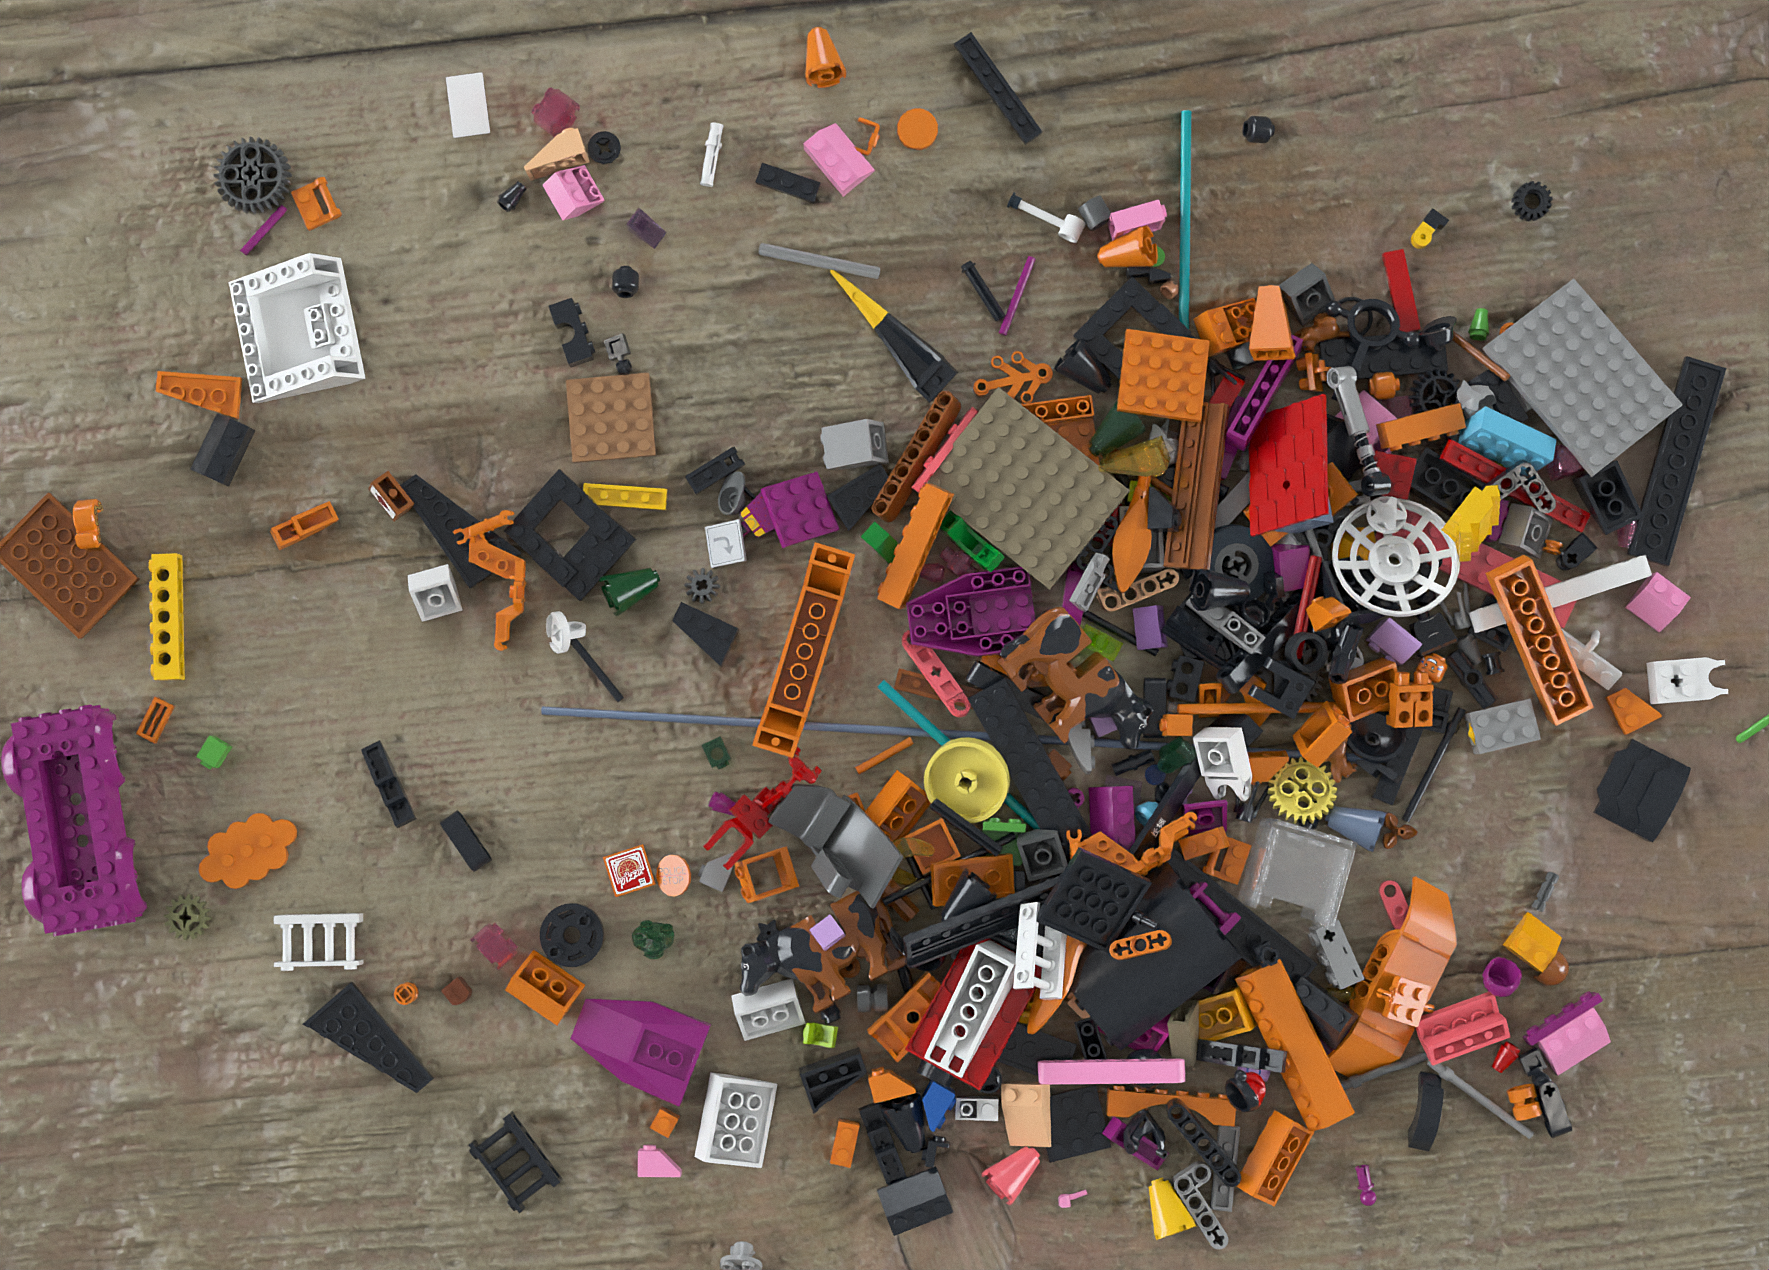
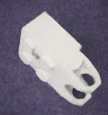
M1704 657L1646 663L1651 705L1708 700L1720 694H1728V689L1714 687L1709 682L1710 671L1713 668L1725 665V660L1717 661ZM1671 679H1675V684L1671 683Z
M1203 728L1193 737L1201 775L1205 777L1206 785L1216 800H1221L1226 795V787L1229 785L1241 801H1246L1251 796L1252 772L1242 728Z

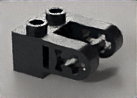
M1268 656L1263 666L1289 680L1285 692L1278 697L1252 684L1248 694L1294 719L1312 688L1314 679Z

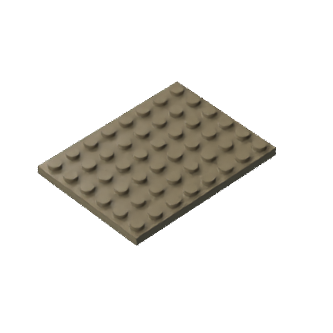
M999 387L953 443L952 450L927 482L954 493L948 508L1050 590L1130 492L1128 488Z

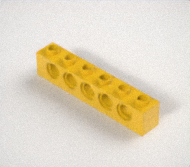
M177 553L151 554L152 560H149V571L152 572V580L149 582L152 601H150L149 609L153 615V622L150 623V633L153 635V643L150 645V653L153 656V664H151L150 668L151 676H154V680L157 681L185 680L182 555ZM167 570L169 578L163 581L161 575ZM168 591L170 597L166 602H163L162 594ZM168 612L170 614V619L168 622L164 623L162 620V616L164 613ZM169 633L170 641L164 644L162 638L164 634ZM166 654H169L171 660L167 665H165L163 663V657Z

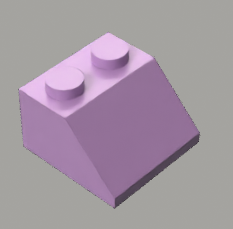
M1390 617L1381 620L1365 639L1369 642L1368 646L1377 653L1380 651L1386 656L1385 659L1395 662L1397 666L1403 665L1422 645L1421 642Z

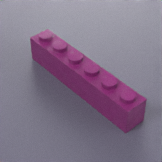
M1291 334L1295 359L1267 360L1228 429L1225 443L1245 451L1299 355L1303 339Z

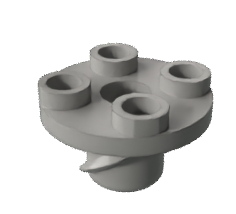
M745 1241L736 1242L730 1248L731 1255L720 1259V1268L722 1270H762L763 1265L759 1260L752 1257L756 1253L753 1250V1245Z

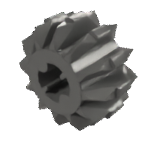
M701 568V575L696 570H693V574L696 577L687 576V579L692 581V583H685L684 586L692 588L686 592L688 596L695 593L692 601L695 602L700 596L699 601L701 604H704V597L711 602L710 594L718 596V593L713 588L719 589L720 585L713 583L718 581L719 578L718 576L711 578L713 575L712 570L708 571L707 575H705V568ZM704 581H706V586H708L707 589H701V591H699V586L697 584L699 582L703 583Z

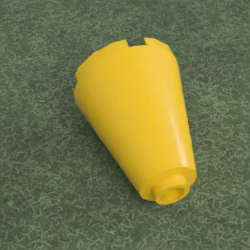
M1162 1177L1151 1181L1152 1186H1149L1148 1189L1155 1239L1159 1240L1195 1227V1221L1169 1180L1164 1181Z

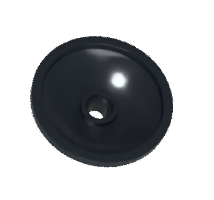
M1378 711L1349 723L1352 726V733L1348 736L1347 747L1363 760L1374 763L1388 762L1395 759L1402 752L1406 743L1405 729L1394 728L1386 724V715H1389V712Z

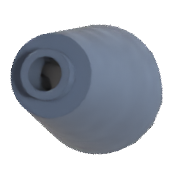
M1334 806L1333 810L1328 809L1329 813L1325 818V821L1328 822V827L1366 850L1374 851L1375 843L1378 841L1385 820V812Z

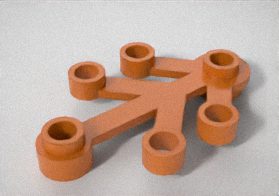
M1015 351L1011 356L1012 363L1020 364L1031 372L1021 373L1006 364L1002 357L994 356L991 360V366L994 369H1000L1010 377L988 382L984 379H979L974 383L973 391L977 396L983 397L988 394L989 390L1012 385L1007 394L1014 399L1024 382L1032 381L1029 389L1023 392L1020 397L1023 404L1031 403L1033 395L1040 384L1048 383L1052 378L1053 372L1049 365L1045 363L1036 365L1024 358L1022 352ZM1014 355H1020L1021 360L1015 361L1013 358ZM995 359L1001 361L999 366L994 365L993 361ZM1044 370L1046 376L1041 377L1038 372ZM984 384L985 390H979L978 385ZM1026 394L1031 397V400L1028 402L1023 400V396Z

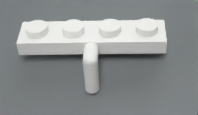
M1561 628L1577 668L1609 690L1622 676V672L1592 651L1599 643L1600 632L1597 630L1592 631L1590 641L1584 645Z

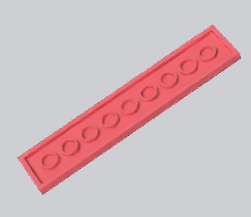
M1406 510V523L1416 526L1422 516ZM1429 521L1423 532L1432 541L1436 551L1449 549L1442 533ZM1401 529L1396 533H1392V536L1406 539L1410 532ZM1378 531L1375 534L1377 541L1384 538L1383 533ZM1417 537L1413 545L1418 550L1419 555L1428 553L1426 545ZM1481 543L1478 552H1471V561L1460 562L1457 579L1495 597L1485 573L1514 558ZM1451 557L1442 559V565L1438 570L1451 575ZM1431 561L1427 562L1429 566H1432ZM1537 570L1543 587L1562 582ZM1576 601L1553 608L1562 629L1565 627Z

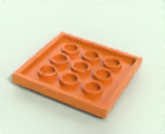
M1127 329L1125 332L1117 411L1200 423L1209 340Z

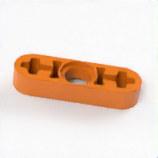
M1157 930L1116 940L1110 945L1109 951L1111 956L1117 960L1130 959L1166 950L1171 946L1172 938L1168 932ZM1161 934L1167 938L1163 946L1160 943L1152 944L1154 948L1151 949V942L1148 937L1151 936V940H1158ZM1139 939H1144L1146 942V948L1143 951H1137L1135 948V943ZM1127 942H1130V948L1133 951V954H1130V950L1123 951L1122 956H1120L1118 953H1115V950L1118 949L1119 944L1121 947L1125 948L1129 947Z

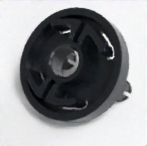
M568 903L556 907L548 913L540 928V943L544 953L553 962L564 967H578L590 962L599 953L604 941V928L599 916L589 907L578 903ZM576 927L580 931V939L576 943H570L566 940L565 931L567 928Z

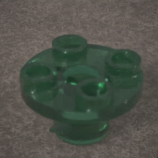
M650 920L642 921L640 926L632 933L633 945L637 949L644 951V956L652 960L661 958L664 955V950L669 948L675 940L671 924L652 922Z

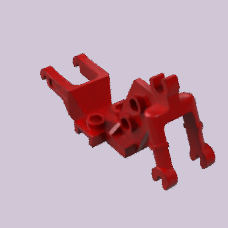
M798 746L794 757H788L789 764L792 767V777L786 782L782 780L775 789L769 790L767 787H764L752 801L745 794L742 795L735 805L729 809L736 818L724 821L721 827L709 838L708 842L703 845L707 851L710 850L729 828H735L744 837L741 846L723 864L726 870H729L752 846L754 842L753 835L761 839L773 826L768 822L769 818L767 816L781 802V797L784 798L790 793L792 784L796 780L799 782L805 780L807 783L813 784L822 772L818 766L811 770L799 758L801 749Z

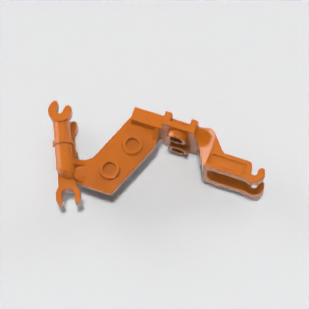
M503 510L499 515L490 519L486 518L484 521L465 529L459 528L453 531L454 534L459 532L464 534V539L457 541L458 544L466 543L470 539L469 562L506 579H515L514 585H510L509 597L513 598L514 604L496 613L494 647L499 651L508 648L502 642L510 639L511 621L524 612L526 560L489 544L485 539L484 533L494 531L495 528L503 525L514 524V521L509 520L508 516H512L515 513L509 510Z
M1187 812L1184 816L1162 827L1159 834V847L1155 850L1154 848L1146 850L1142 854L1143 856L1140 861L1102 832H1098L1080 842L1082 839L1080 829L1077 830L1078 837L1075 839L1070 837V830L1066 831V840L1070 847V858L1072 859L1080 847L1132 872L1145 876L1149 870L1156 866L1159 868L1162 863L1170 860L1173 843L1188 835V827L1191 830L1195 829V824L1189 818L1195 822L1197 821V815L1193 812Z

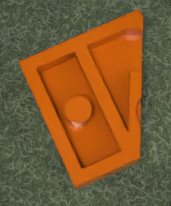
M1623 688L1605 697L1624 735L1662 717L1661 713L1627 688Z

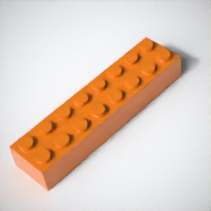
M1522 555L1485 573L1547 720L1557 726L1594 708L1533 560Z

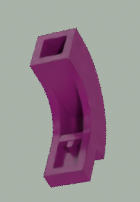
M1073 562L1066 571L1061 607L1081 625L1083 611L1079 610L1069 600L1085 571L1080 569L1076 562Z

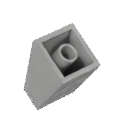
M863 419L821 428V442L824 445L825 453L823 461L827 469L842 470L889 463L884 422Z

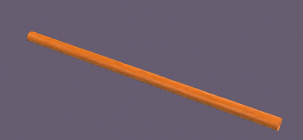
M1303 702L1298 713H1315L1324 702ZM1265 703L1177 705V713L1183 715L1281 713ZM1390 707L1380 711H1389Z

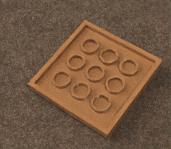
M649 373L566 380L573 463L656 456Z

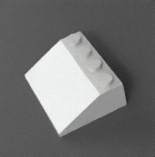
M710 1072L694 1157L709 1163L762 1168L778 1084Z

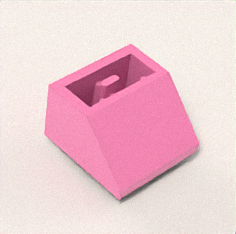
M585 165L555 172L543 184L562 220L578 217L605 201Z

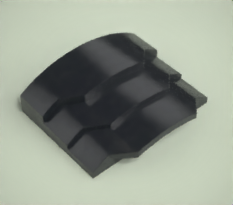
M1631 739L1626 749L1615 752L1606 773L1596 789L1599 802L1593 813L1648 842H1654L1671 816L1684 790L1691 768Z

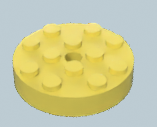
M957 738L943 744L934 753L925 770L924 787L931 804L935 799H939L968 822L977 823L991 817L1002 806L1009 791L1010 774L1004 758L992 745L976 738ZM962 778H969L972 781L971 784H966Z

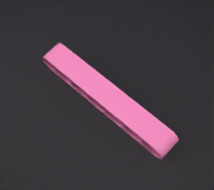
M1184 1059L1043 1060L1037 1062L1039 1084L1185 1082Z

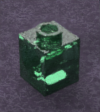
M721 736L701 745L712 768L717 767L720 770L730 765L728 761L732 758ZM716 748H720L723 751V757L720 760H715L712 757V752Z

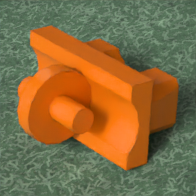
M1306 353L1305 357L1296 361L1298 371L1307 370L1308 375L1307 378L1299 380L1300 389L1321 392L1323 391L1322 381H1327L1326 373L1332 367H1325V360H1319V354Z

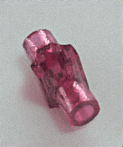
M948 545L939 555L948 563L946 567L958 577L980 572L971 565L973 560L960 550L955 552Z

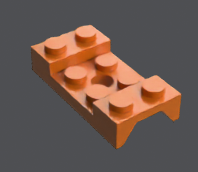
M926 971L890 1010L880 1016L867 1029L868 1033L890 1053L897 1063L908 1053L905 1048L941 986L929 971ZM912 1011L919 1014L918 1020L914 1023L907 1020L908 1013Z

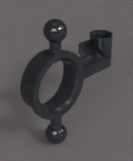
M1365 299L1355 304L1351 310L1342 308L1338 301H1330L1326 305L1325 310L1328 316H1342L1347 319L1349 336L1359 346L1351 365L1356 372V376L1367 350L1381 349L1390 344L1395 338L1404 340L1406 346L1410 348L1417 347L1420 344L1421 337L1416 331L1406 333L1399 330V316L1395 309L1385 301ZM1365 311L1378 312L1388 320L1390 333L1380 340L1366 339L1356 330L1355 318ZM1334 390L1331 399L1338 402Z

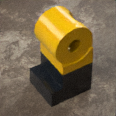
M1432 208L1412 234L1411 244L1417 249L1425 248L1431 242L1432 234L1436 228L1442 230L1449 219Z

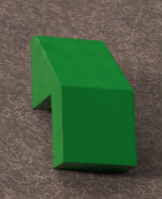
M874 521L862 534L861 538L882 559L890 564L895 558L894 550L899 543Z

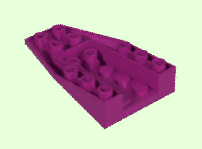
M1022 567L965 574L906 603L912 645L971 656L1000 655L1006 643L1023 635L1035 621L1030 575Z
M586 998L570 1039L622 1082L679 1107L712 1024L653 1001Z

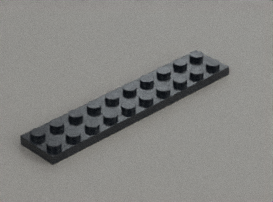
M1688 356L1684 357L1674 390V395L1683 405L1666 418L1640 507L1644 517L1636 521L1627 555L1633 557L1646 555L1647 561L1666 567L1670 565L1727 368Z
M1006 678L968 697V700L995 749L1004 758L1009 774L1039 828L1058 831L1069 864L1071 858L1069 843L1066 840V831L1070 830V837L1075 839L1078 837L1077 830L1080 829L1082 833L1080 842L1093 835Z
M1159 841L1155 845L1154 850L1159 847ZM1172 849L1171 858L1167 862L1175 869L1189 889L1196 882L1198 884L1206 882L1208 886L1203 892L1224 913L1236 912L1241 917L1226 934V937L1232 942L1246 962L1253 967L1259 966L1258 961L1254 960L1251 955L1252 947L1259 942L1262 943L1269 940L1271 946L1278 950L1280 954L1278 959L1281 960L1294 987L1302 976L1308 977L1317 966V963L1193 863L1185 860L1184 856L1177 850ZM1156 866L1155 868L1149 870V871H1148V874L1145 875V876H1143V877H1147V876L1150 875L1153 871H1155L1158 867ZM1196 897L1195 900L1201 904L1213 923L1218 926L1219 919Z

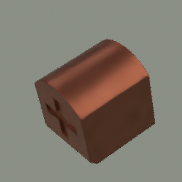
M462 976L457 977L441 990L452 1005L462 1004L472 995L471 987Z

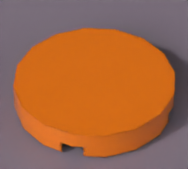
M914 108L906 111L900 117L897 124V134L905 147L923 150L935 142L938 134V124L935 117L929 111Z

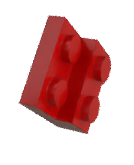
M1375 450L1374 460L1375 462L1377 461L1376 466L1379 467L1382 473L1387 474L1391 480L1390 492L1382 496H1392L1408 500L1417 458Z

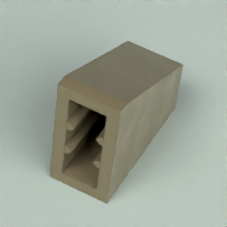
M1188 999L1172 1011L1167 1025L1172 1059H1184L1185 1067H1194L1199 1039V1001Z

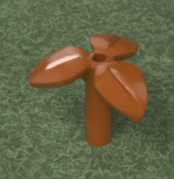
M1386 813L1384 827L1390 829L1391 832L1383 836V846L1385 849H1391L1397 844V836L1407 840L1417 835V830L1410 825L1404 824L1401 827H1397L1398 818L1392 813Z

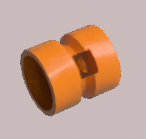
M1523 1084L1507 1090L1509 1101L1514 1104L1512 1111L1515 1120H1527L1542 1114L1540 1103L1535 1100L1537 1093L1534 1084Z

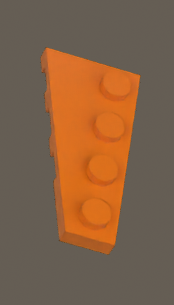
M157 371V393L239 420L242 390L241 377Z

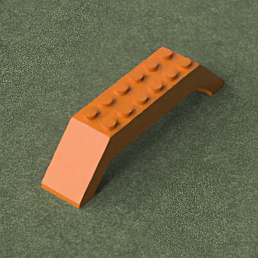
M814 543L803 587L752 746L791 758L794 757L841 610L855 554Z

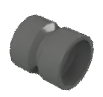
M869 984L857 985L858 1012H870L871 1009H874L876 1012L888 1011L887 984H875L874 987H870Z

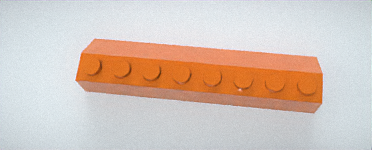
M1278 959L1277 963L1272 966L1261 968L1259 965L1247 969L1235 978L1268 1048L1287 1051L1285 1073H1281L1309 1132L1327 1128L1353 1115L1355 1112L1281 960Z

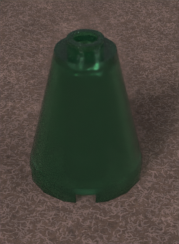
M1118 400L1113 404L1088 442L1090 445L1088 449L1095 457L1106 456L1146 431L1145 425L1136 414L1117 411Z

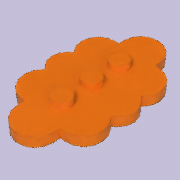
M265 813L253 814L246 822H234L228 827L226 833L219 832L210 837L207 846L210 855L200 862L199 874L207 882L223 880L226 886L234 889L244 887L250 879H263L267 876L270 869H278L286 864L289 856L286 847L295 841L297 828L293 822L286 819L273 822L271 817Z

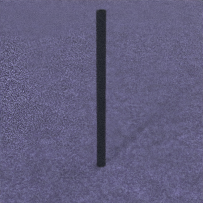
M1011 832L995 840V842L1000 846H1004L1017 838L1014 832ZM980 848L960 859L982 857L989 854V852ZM931 874L882 898L885 906L932 883Z

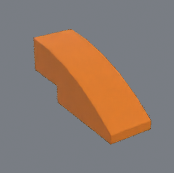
M330 501L291 517V520L272 527L270 533L280 551L337 522L339 518Z

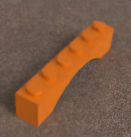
M1113 1085V1088H1107L1105 1112L1107 1116L1129 1118L1142 1109L1154 1105L1167 1104L1172 1098H1178L1188 1108L1206 1117L1213 1125L1235 1127L1236 1109L1231 1105L1226 1094H1218V1097H1211L1210 1093L1197 1092V1095H1189V1091L1176 1090V1093H1168L1167 1089L1155 1088V1092L1135 1087L1134 1090L1125 1089L1126 1086Z

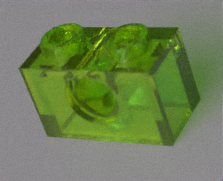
M1085 624L1083 631L1092 640L1086 648L1094 652L1097 651L1105 658L1114 662L1124 643Z

